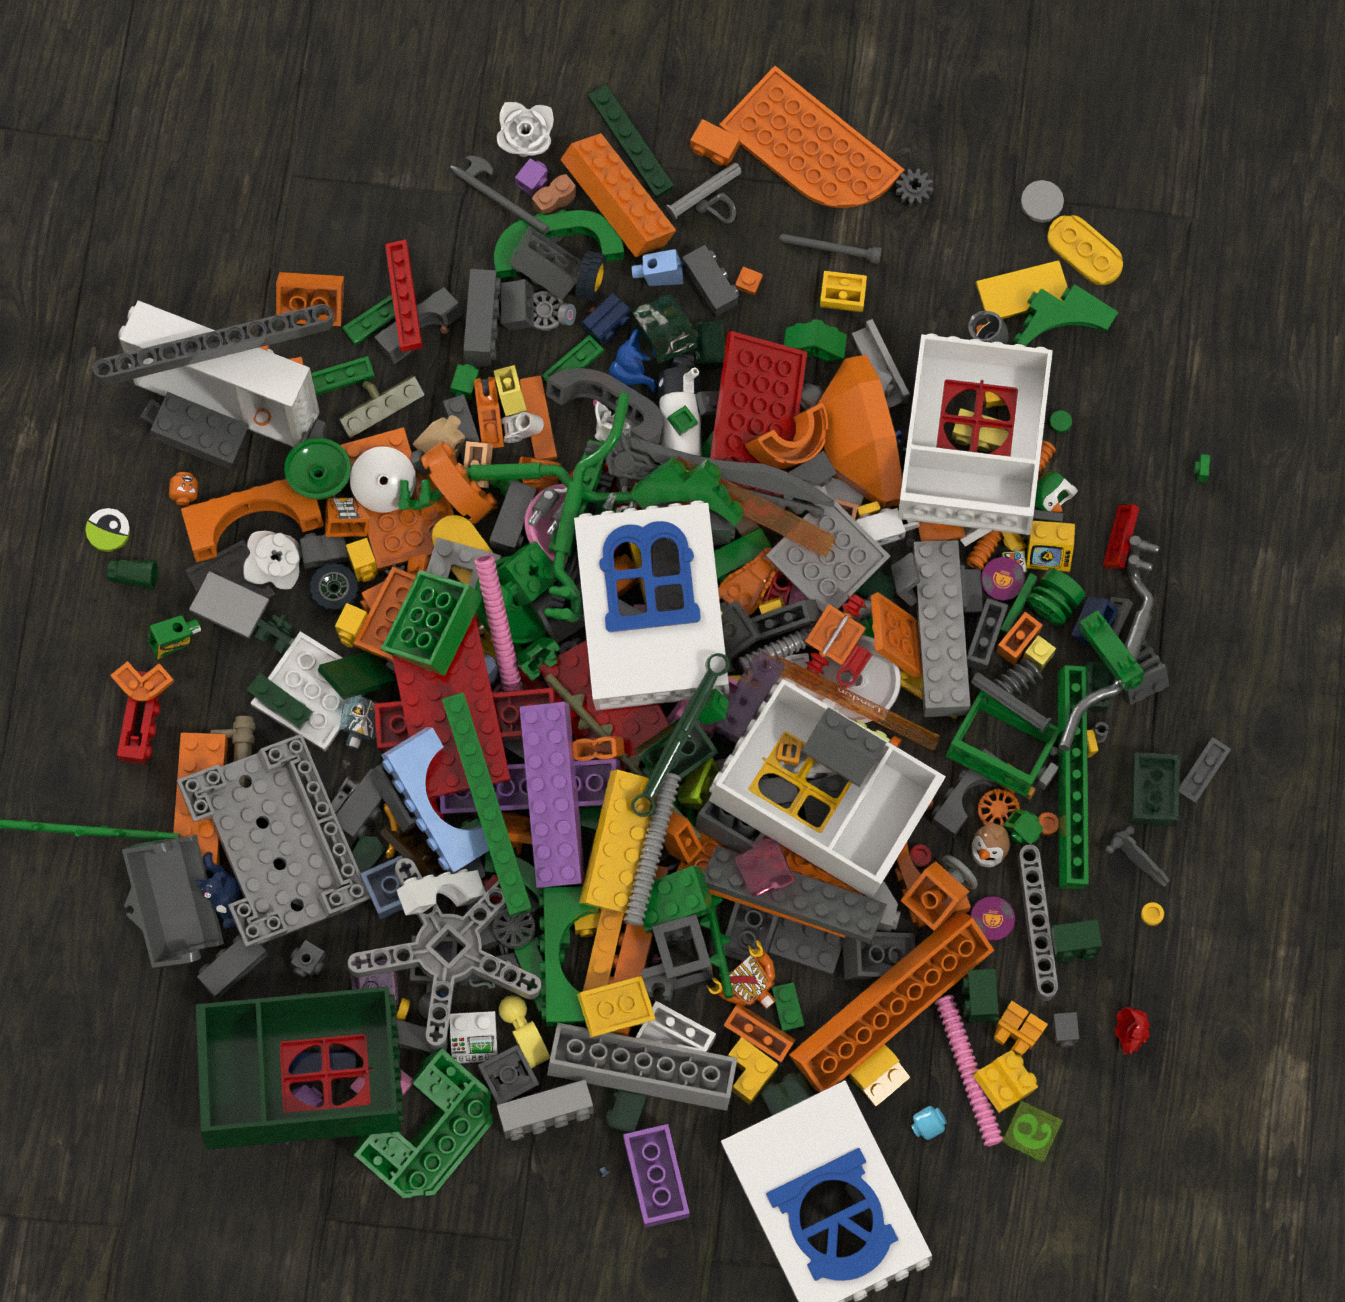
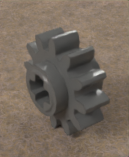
M918 168L916 173H912V170L908 169L907 176L903 173L900 174V180L896 181V187L898 188L896 195H902L901 203L908 200L909 207L913 205V202H916L920 207L922 200L925 202L929 201V195L933 194V188H931L933 180H927L928 173L920 175V169Z

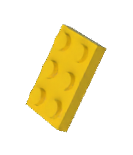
M642 976L577 994L590 1038L655 1020Z

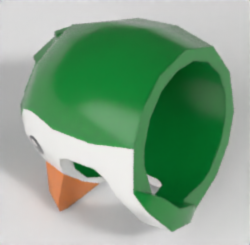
M1049 470L1037 480L1034 508L1040 511L1063 512L1061 505L1076 495L1078 490L1059 473Z

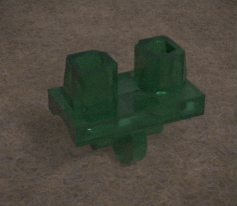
M285 613L281 617L275 614L272 616L271 620L277 623L276 625L266 618L263 620L259 618L256 623L259 627L255 637L263 642H267L271 634H273L277 639L272 647L280 653H284L296 638L283 629L285 628L290 631L293 625L288 623L289 615Z

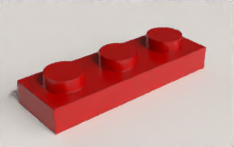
M1134 504L1118 506L1103 567L1107 569L1125 567L1130 547V538L1133 535L1139 511L1138 506Z

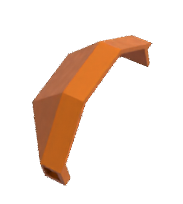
M866 354L846 358L818 404L823 402L828 416V430H826L825 435L826 442L822 451L825 452L836 471L833 477L843 481L872 503L877 501L881 509L899 506L902 473L896 435L881 380Z

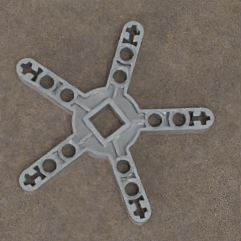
M403 858L396 863L395 874L401 887L404 885L403 882L408 879L406 873L402 872L403 867L407 870L409 869L411 878L422 879L412 860ZM499 880L463 917L455 914H442L437 903L432 906L433 911L431 913H417L423 926L418 932L416 942L357 952L348 959L349 972L354 977H366L420 967L429 978L433 979L426 1028V1043L433 1050H438L440 1047L443 1048L447 1041L454 984L468 978L472 973L527 999H535L540 995L541 981L536 975L482 951L479 934L507 906L502 889H500ZM493 896H499L502 899L501 903L497 905L492 904L489 900ZM477 912H483L486 918L478 921L474 918V915ZM448 934L463 947L450 963L434 950ZM402 952L410 955L407 961H400L397 956ZM383 956L387 959V963L379 966L375 963V959ZM369 958H371V968L368 965ZM356 961H360L362 964L361 969H357L355 966ZM487 963H492L496 966V969L493 972H486L483 967ZM507 973H514L517 978L513 982H508L504 979V976ZM521 977H522V978H523V983H521V987H518V985L520 984ZM531 983H534L535 989L532 988L531 991H528L527 985L530 986ZM441 988L449 992L444 998L436 995V992ZM436 1011H443L446 1016L442 1020H436L433 1014ZM435 1027L439 1028L440 1038L437 1042H433L432 1038L435 1035Z

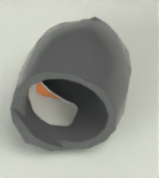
M979 311L972 315L968 323L972 339H979L982 342L989 343L1001 342L1008 345V328L998 314L992 311ZM988 318L990 320L989 323L977 326L976 335L974 332L976 323L981 319Z

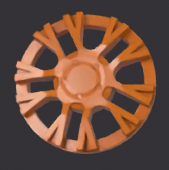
M994 789L989 791L979 802V819L985 826L998 819L1000 820V825L1003 826V818L1005 817L1007 821L1009 818L1007 813H1013L1015 810H1008V807L1015 806L1016 809H1020L1019 802L1007 790ZM995 794L996 801H992L989 796ZM999 794H1003L1002 801L999 800ZM1009 797L1012 802L1007 804L1005 799ZM984 800L987 801V802H989V803L991 804V806H989V805L983 803ZM981 808H987L990 812L982 815ZM991 815L993 818L987 822L986 819Z

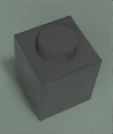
M1077 1012L1054 1014L1052 1017L1054 1045H1060L1061 1048L1073 1047L1079 1041Z

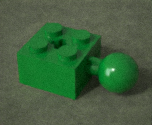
M537 541L524 545L497 568V575L504 584H500L506 611L511 607L513 598L519 606L528 604L558 580L553 571V563Z

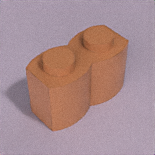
M567 174L555 178L549 187H544L534 194L532 198L534 211L537 214H555L559 207H564L574 200L576 185Z

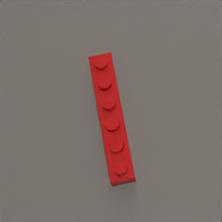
M405 239L385 244L401 352L423 348L408 243Z

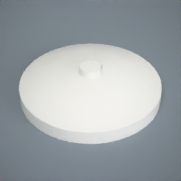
M862 635L857 644L868 650L873 656L852 687L842 688L838 685L836 676L842 665L828 656L826 659L829 662V666H823L822 668L824 674L819 673L816 676L812 673V681L818 682L828 692L837 693L842 700L846 701L839 713L854 722L858 720L867 723L880 718L893 706L900 692L901 672L897 665L876 652L874 648L875 639ZM843 672L840 675V679L843 683H850L853 680V676L849 672Z

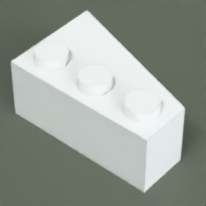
M657 1001L652 1007L655 1020L644 1023L636 1036L638 1039L708 1052L716 1039V1033Z

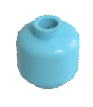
M928 1106L913 1116L914 1124L911 1127L917 1137L922 1135L924 1139L930 1140L944 1132L947 1121L939 1108L935 1109L932 1106Z

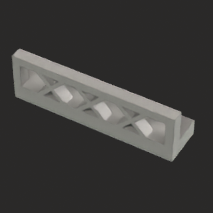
M873 319L866 321V327L852 333L851 337L860 355L866 354L874 368L893 377L894 391L890 397L886 396L888 409L891 410L907 403L909 392Z

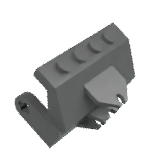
M196 834L139 843L122 849L131 883V889L124 907L132 906L134 909L133 913L128 912L126 915L143 931L152 968L193 962L201 959L199 949L224 944L216 911L213 909L210 900L202 897L200 888L195 883L198 879H208Z

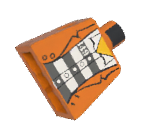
M338 493L332 498L327 499L324 515L326 537L367 536L370 518L356 498H345L343 494Z

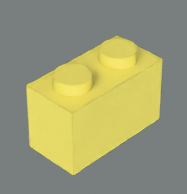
M515 365L494 370L505 415H515L526 411Z

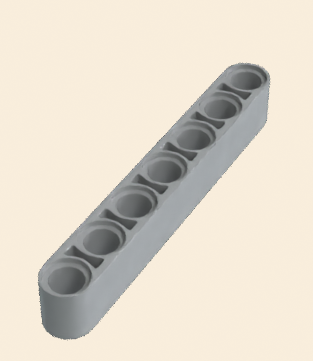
M1026 845L1019 853L1018 866L1035 992L1039 999L1049 1001L1055 996L1058 990L1041 858L1036 846ZM1031 853L1035 860L1026 861L1023 854ZM1029 874L1035 875L1038 881L1030 883L1027 881L1026 876ZM1036 896L1040 899L1041 903L1033 905L1030 903L1029 898ZM1039 918L1043 921L1044 925L1036 927L1033 925L1032 920ZM1035 941H1044L1046 943V948H1037L1035 945ZM1038 963H1047L1049 970L1041 971L1038 968ZM1041 985H1050L1052 992L1049 994L1044 993L1041 990Z

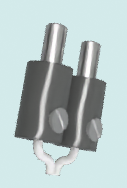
M547 487L532 507L534 513L528 520V524L534 526L540 517L545 518L559 499L560 495L558 492L565 493L567 488L560 490ZM565 499L551 517L553 524L547 531V534L551 537L554 536L559 528Z

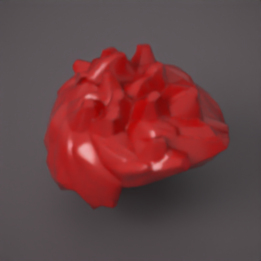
M1126 1007L1121 1009L1116 1015L1118 1022L1114 1030L1115 1035L1120 1039V1045H1123V1053L1127 1054L1129 1052V1054H1132L1133 1051H1138V1047H1142V1042H1147L1146 1038H1150V1026L1147 1012Z

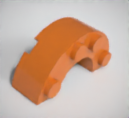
M823 402L794 416L796 434L792 442L782 439L775 430H772L746 443V448L762 464L778 469L791 468L812 459L821 451L826 442L825 435L826 430H828V416Z
M441 440L421 457L422 464L425 469L430 468L432 471L429 475L453 507L463 516L468 514L471 517L469 521L477 525L498 508L496 506L498 502L491 493L486 494L475 480L471 481L466 476V469L460 463H457L456 457L453 455L455 453L454 449L449 443L446 442L444 444Z

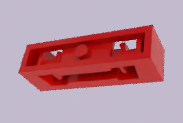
M137 671L141 677L148 673ZM159 695L146 701L140 731L142 740H139V736H133L140 702L128 697L117 752L119 761L146 765L147 758H151L152 746L150 745V740L156 734L154 719L155 716H159L161 706L158 703Z

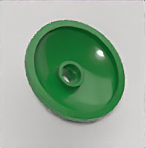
M312 438L299 443L290 451L286 458L284 469L289 486L297 494L308 499L318 500L334 496L345 487L350 478L351 464L348 454L338 443L325 438ZM318 473L322 474L321 477H316L315 475Z

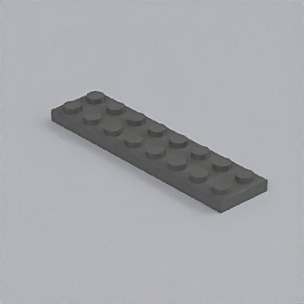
M716 846L704 871L705 881L709 889L868 944L872 943L887 906L886 903L720 846Z

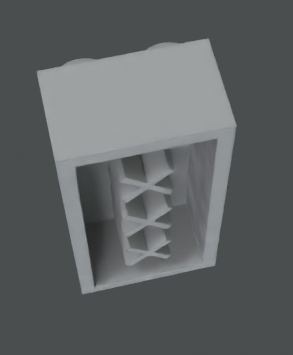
M586 1080L497 1105L505 1139L510 1138L511 1141L523 1138L525 1133L533 1132V1134L545 1132L546 1127L553 1125L555 1128L568 1125L570 1120L577 1119V1121L589 1119L590 1114H594Z

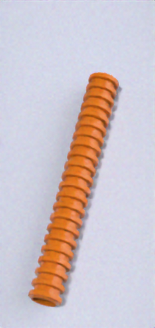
M1042 440L1038 476L1042 474V470L1046 467L1045 465L1049 463L1048 459H1051L1052 454L1056 451L1055 447L1045 440ZM992 530L980 537V540L976 543L977 546L973 547V551L969 554L970 557L966 559L969 566L974 569H984V565L988 562L987 559L991 557L990 553L994 552V548L998 546L997 542H1000L1001 537H1003L1002 531Z

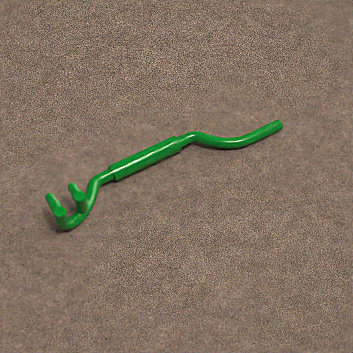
M619 393L613 425L608 438L595 452L577 463L572 482L568 483L554 546L556 554L553 564L554 574L563 586H552L549 588V593L570 600L571 610L568 608H546L544 615L547 617L575 623L582 615L581 596L576 584L564 570L567 555H570L575 533L574 518L578 517L585 488V485H583L585 471L604 459L618 443L623 431L630 394Z
M541 462L471 465L470 468H465L467 471L466 476L475 481L541 479L542 476H557L565 487H568V483L572 482V477L563 467L559 465H542ZM425 479L421 481L419 499H410L408 480H401L398 507L401 510L424 509L439 501L444 495L438 488L431 492L430 481ZM584 488L582 497L585 501L600 504L601 501L607 500L610 493H613V495L615 493L617 498L614 503L636 502L630 496L631 492L599 493Z

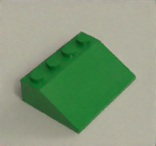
M419 570L381 650L427 671L445 676L483 596L470 585Z

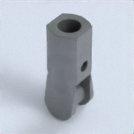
M351 776L345 779L331 800L335 814L339 812L360 784V782L356 783L351 780ZM346 787L351 789L349 795L343 792Z

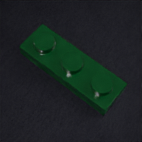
M261 673L246 689L247 693L299 731L313 715L312 710Z

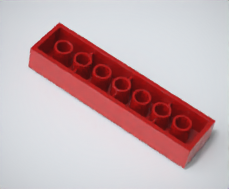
M553 688L492 693L502 741L523 740L520 707L556 703ZM402 702L374 704L377 748L380 752H387L409 738Z

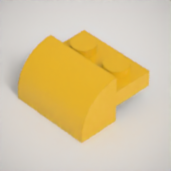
M824 271L820 307L863 312L867 276Z
M885 1044L848 1074L873 1106L880 1104L910 1078L899 1063V1059Z

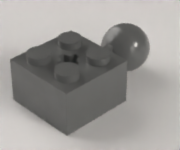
M412 936V942H416L417 936ZM445 937L434 950L450 963L458 955V942L452 937ZM420 967L410 968L411 986H426V994L418 1002V1011L424 1019L428 1020L433 979L429 978ZM439 989V990L436 992V995H437L438 997H440V998H444V997L440 994V989ZM436 1011L433 1017L439 1020L445 1013L443 1011Z

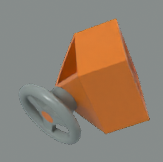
M945 855L942 858L944 868L936 861L926 868L901 899L902 903L934 931L946 922L970 892L968 889H975L978 885L976 877L969 868L950 855Z

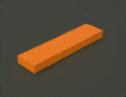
M541 375L520 379L527 409L526 412L540 416L544 422L542 431L531 436L534 457L544 460L557 459Z

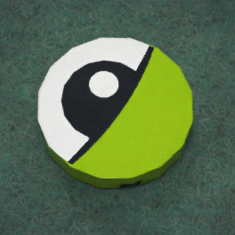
M110 508L98 510L87 521V539L99 551L112 552L113 550L120 549L129 539V522L124 514L118 510Z

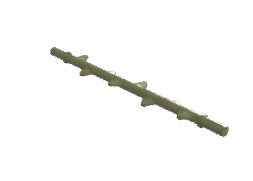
M552 673L545 678L559 694V697L569 703V706L580 716L579 730L591 728L599 738L611 736L613 726L611 724L600 726L582 707L585 698L584 694L572 696L569 693V689H566ZM624 752V755L617 757L632 774L647 777L639 768L641 759L638 755L629 757ZM675 806L671 809L672 812L685 818ZM691 824L698 840H700L703 836Z

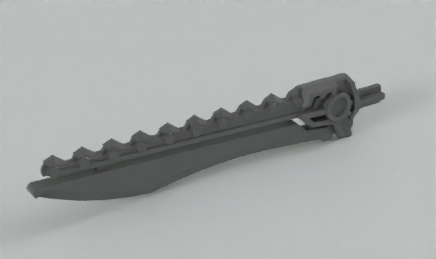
M623 432L616 446L604 458L606 459L610 475L636 481L642 480L661 466L655 464L653 460L664 464L674 457L677 461L683 463L686 470L691 471L703 461L709 459L711 463L719 467L722 474L721 479L784 495V497L719 481L720 485L725 486L729 495H734L741 503L748 502L749 498L753 499L759 507L766 506L770 502L778 511L784 510L786 506H789L796 515L808 510L814 518H820L824 514L825 509L820 506L793 500V497L833 507L835 503L833 499L808 482L778 468L762 463H743L700 457L642 440L633 435L626 438ZM587 442L585 455L589 456L602 445Z

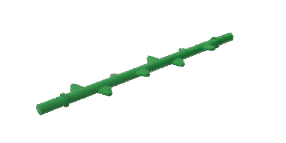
M684 807L683 812H685L689 822L696 827L697 816L694 814V809ZM710 894L715 908L723 901L722 897ZM716 911L708 913L699 923L700 926L711 930L715 955L710 958V963L719 968V977L721 978L724 996L726 999L734 997L729 976L731 973L728 971L723 946L730 942V938L720 933Z
M0 819V829L74 834L76 837L91 835L154 841L181 837L180 833L159 832L158 830L142 831L108 828L106 825L92 827L28 822L26 819L19 821Z

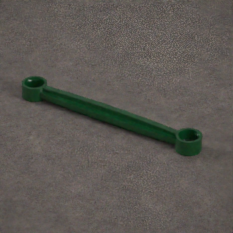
M714 653L706 659L705 667L707 672L675 726L643 793L636 795L631 801V810L635 815L647 817L653 813L655 809L653 799L689 737L718 676L724 675L729 670L730 662L724 654ZM715 656L722 657L725 661V669L719 673H714L710 668V661ZM645 797L650 801V810L646 814L638 813L635 810V802L639 798Z

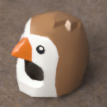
M991 823L979 828L975 833L972 842V856L979 866L994 867L1007 856L1010 848V839L1005 828ZM987 858H995L994 860H984Z

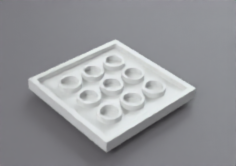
M299 632L268 679L312 710L313 715L299 731L256 698L252 700L251 706L297 735L302 734L305 740L326 752L350 717L353 706L358 704L365 694L343 700L318 672L320 664L338 660L342 657L304 633Z

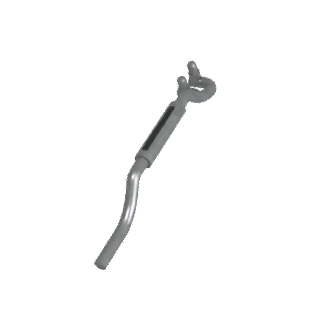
M1138 536L1130 538L1127 571L1131 584L1142 598L1143 604L1141 609L1136 612L1125 642V647L1135 660L1138 658L1151 622V611L1154 606L1153 595L1142 582L1139 570L1152 571L1153 564L1139 559L1140 551L1156 554L1160 548L1158 545L1141 540ZM1116 678L1111 686L1090 693L1074 707L1060 741V749L1064 751L1070 749L1080 719L1089 707L1103 699L1116 696L1122 691L1123 688Z

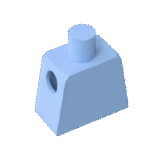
M676 249L643 255L642 265L632 266L633 279L645 277L649 286L683 284L682 262Z

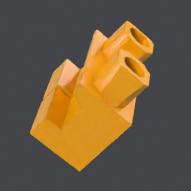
M1011 1001L996 1026L997 1030L993 1039L1004 1045L1008 1037H1011L1016 1041L1011 1050L1015 1054L1022 1056L1028 1049L1031 1050L1048 1024L1031 1013L1021 1029L1018 1030L1029 1011Z

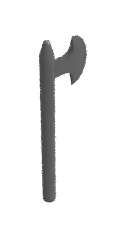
M474 155L465 157L471 162V166L466 171L453 165L450 166V169L456 176L542 233H548L550 229L548 225L475 178L481 172L492 175L493 168L485 159Z

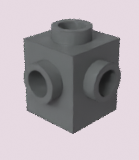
M305 940L300 949L297 947L290 957L292 960L291 965L294 968L293 972L302 978L308 976L312 979L314 974L318 975L324 966L322 962L326 957L325 951Z

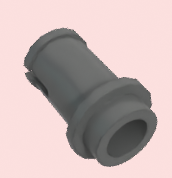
M1099 722L1091 730L1094 729L1096 742L1102 743L1107 738L1109 727L1106 723Z

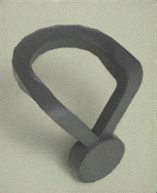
M724 193L718 194L710 201L703 199L696 205V210L699 213H705L708 210L724 224L732 223L736 217L735 205ZM718 200H722L730 208V217L728 219L723 218L710 206Z

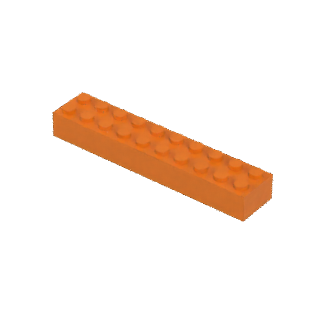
M959 910L791 1052L789 1056L811 1087L819 1093L837 1085L963 978L968 970H972L994 951L993 947L973 917Z

